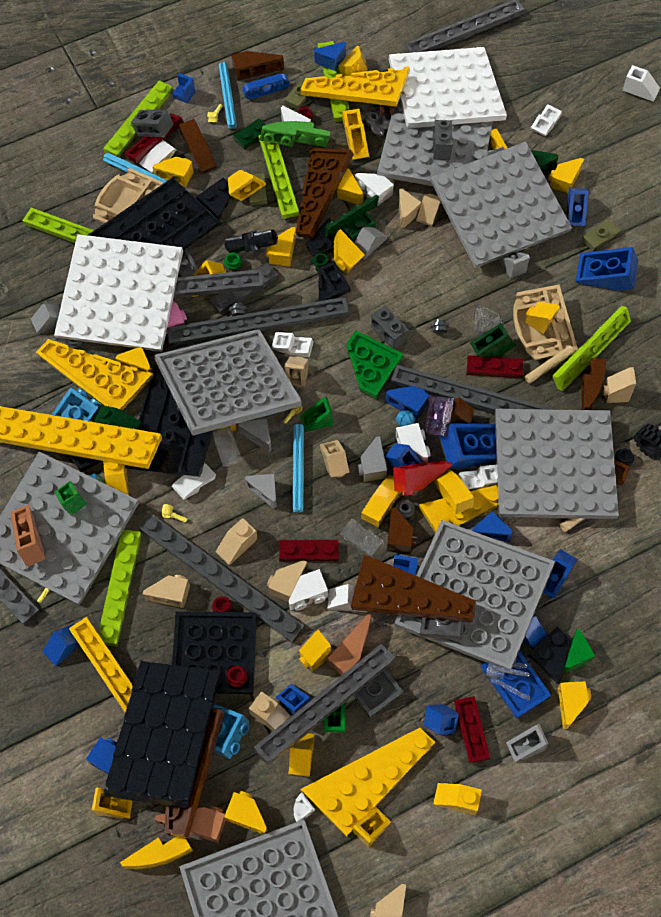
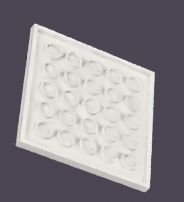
M484 47L389 55L391 68L403 70V67H410L408 78L399 99L407 129L432 127L435 120H452V125L506 120L507 114Z
M77 234L54 336L56 338L129 348L142 347L144 350L162 352L183 254L182 247Z

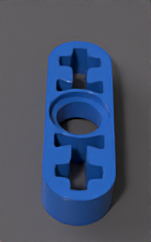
M281 73L249 82L243 86L242 91L245 98L254 99L285 90L289 87L290 81L286 74Z

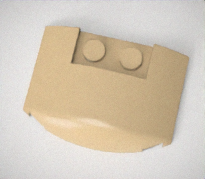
M127 169V174L122 176L116 175L102 189L94 205L95 214H93V219L103 224L162 185L163 182L134 169Z
M560 285L517 292L516 301L513 306L514 326L522 346L534 360L551 358L569 345L574 348L575 352L578 350ZM538 301L561 306L554 321L544 334L525 323L528 317L525 315L531 305L535 307Z

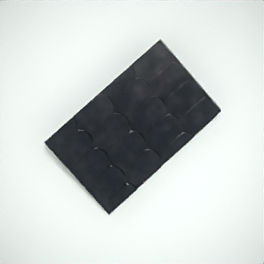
M172 177L87 236L182 247L184 251L199 238H203L221 224V222Z
M154 365L152 372L154 377L149 382L139 420L142 422L139 430L160 433L162 440L149 469L125 465V469L200 477L212 431L192 436L158 365Z
M140 661L131 697L124 715L122 729L113 754L114 758L105 783L104 793L106 797L189 808L221 677L220 671Z

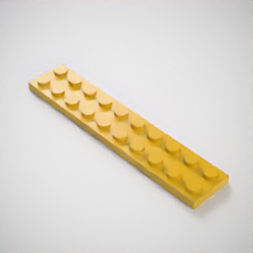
M0 406V443L149 469L162 440L160 433Z

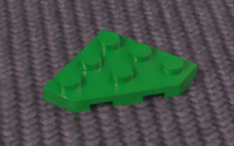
M355 330L347 342L346 348L360 392L377 399L394 373L396 365H399L403 359V353Z

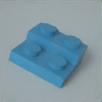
M70 387L52 415L94 422L102 404L94 398L92 400L87 398L88 393L83 389L78 388L76 390Z
M214 704L213 709H221L225 714L213 753L231 759L232 755L238 753L240 749L239 741L242 735H247L250 721L240 713Z

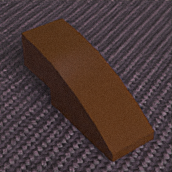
M195 119L179 124L180 134L199 172L202 174L215 169L216 164Z
M591 358L588 374H584L581 382L582 410H591L598 397L605 376L606 359Z

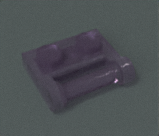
M429 395L428 401L430 403L426 424L423 427L424 433L447 437L454 399Z

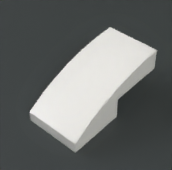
M547 104L542 114L538 115L531 126V130L546 136L561 117L562 111Z
M163 140L152 148L139 164L154 174L153 165L170 159L176 149Z
M276 332L271 348L289 355L310 357L314 341L312 338L294 337L293 333Z
M204 462L200 477L183 475L172 487L185 500L198 493L200 487L213 481L216 474Z
M497 465L481 466L478 470L459 472L457 475L469 491L498 485Z

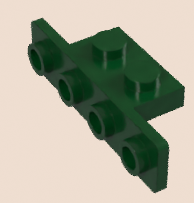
M376 194L372 198L368 197L361 205L354 206L350 212L343 213L339 219L329 222L324 236L329 238L341 229L351 241H354L363 227H375L377 222L368 212L377 206L379 196Z

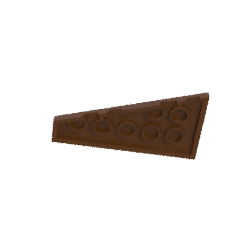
M310 148L309 153L311 156L307 163L309 168L305 175L302 192L304 198L300 204L302 210L301 215L298 216L296 228L298 237H314L354 155L352 150Z
M364 554L351 608L358 611L473 623L476 600Z
M221 709L212 710L189 808L165 807V833L169 836L189 837L225 714Z

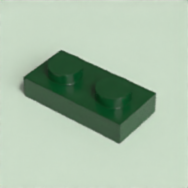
M260 118L234 134V141L245 150L259 140L262 126L266 124Z

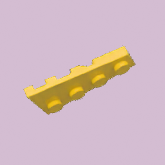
M494 485L470 491L474 497V507L457 514L451 505L445 502L444 498L419 504V508L435 533L441 520L462 527L498 508V487Z

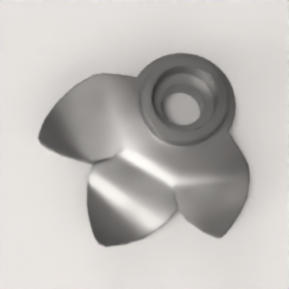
M380 110L368 112L364 118L365 124L371 128L374 134L383 137L385 130H388L392 114L387 110H384V115H380Z

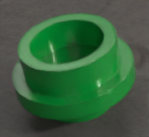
M229 253L224 259L225 267L229 270L240 268L242 265L241 257L236 253Z

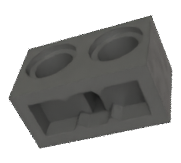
M140 110L131 121L137 136L165 137L174 125L168 111Z
M435 120L432 135L433 159L450 160L453 146L452 120Z
M386 305L371 315V327L389 347L396 350L408 341L409 330Z

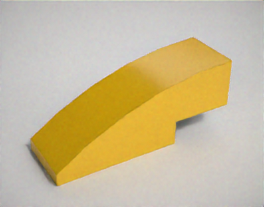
M360 109L343 111L342 119L349 150H352L354 153L352 160L369 158Z
M449 468L433 481L445 502L451 505L456 514L474 507L473 495L463 481Z
M389 474L361 513V519L378 528L401 494L399 491H394V476Z
M158 837L120 863L125 869L153 868L181 859L193 852L186 838L175 837L163 844Z

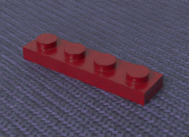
M170 113L169 115L174 125L165 137L144 136L125 153L126 158L135 163L142 161L152 148L161 141L166 140L173 131L179 128V124L184 123L182 117Z

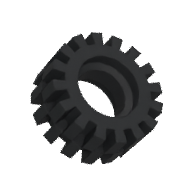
M647 423L634 435V442H637L636 446L640 447L639 450L641 452L644 451L646 456L649 455V458L657 460L661 458V430L658 429V426L654 427L653 424Z

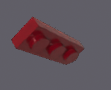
M468 355L466 375L522 378L523 359Z
M279 540V561H339V540Z
M475 696L454 700L455 710L459 713L458 722L468 763L472 764L490 760Z

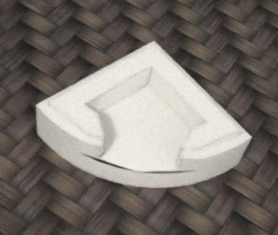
M303 793L296 798L293 812L296 822L306 819L315 812V809Z

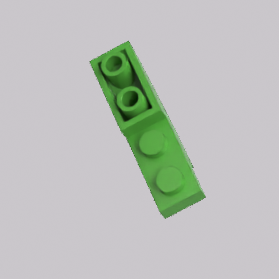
M283 121L262 126L260 141L292 147L294 142L327 148L330 131L313 128L314 123Z

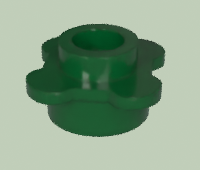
M319 253L311 259V264L316 267L315 270L317 272L318 268L331 263V261H328L326 254Z

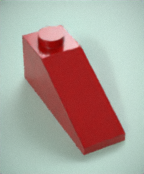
M438 460L393 467L394 491L402 492V495H413L414 491L424 489L450 468L452 462Z

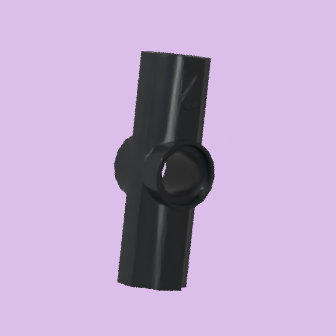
M274 229L261 232H247L240 236L226 238L225 248L229 253L250 252L262 247L276 245L278 235Z

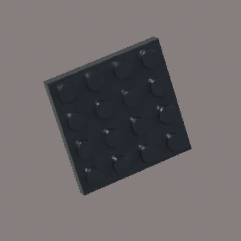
M176 611L172 665L220 671L221 677L216 694H254L257 613ZM240 666L245 669L247 680L244 685L233 687L227 682L226 674L231 667Z

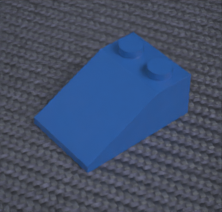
M633 247L581 253L576 283L616 291L634 289L638 258Z
M450 424L439 434L446 460L452 462L450 468H469L497 462L495 424Z

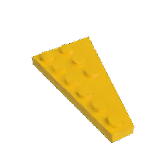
M403 67V70L390 68L386 72H379L378 70L351 73V76L344 77L342 74H339L335 78H327L325 76L305 78L300 92L304 96L397 107L410 72V67Z
M50 339L36 351L39 357L79 388L86 391L88 395L99 401L103 406L118 408L122 411L154 377L151 372H144L132 366L128 367L120 362L96 354L92 355L81 349H73L68 345Z
M418 728L300 790L347 837L353 831V826L380 803L435 745V741L421 728Z

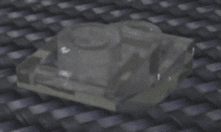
M231 427L212 432L223 467L242 462Z
M353 518L339 533L350 544L370 557L383 543L371 530H366Z

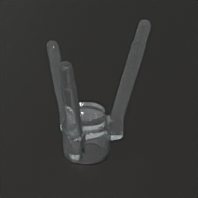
M491 663L488 664L486 677L491 678L490 683L498 684L521 698L530 700L529 696L499 680V678L503 679L505 673L528 677L530 675L528 672L503 668ZM514 663L513 667L527 668L528 665L523 663Z

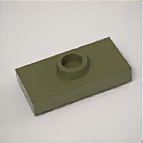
M304 78L297 83L284 99L285 104L297 110L309 98V96L301 95L300 92L305 80Z
M264 173L252 174L265 182ZM266 186L249 196L250 206L267 204Z
M608 219L582 237V241L592 251H595L619 235L621 230Z

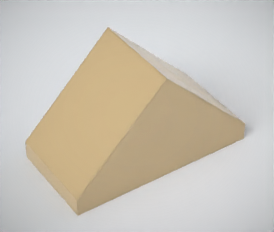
M399 189L401 228H405L418 216L421 202L404 189Z
M430 193L424 195L416 219L417 222L433 226L443 207L438 196Z

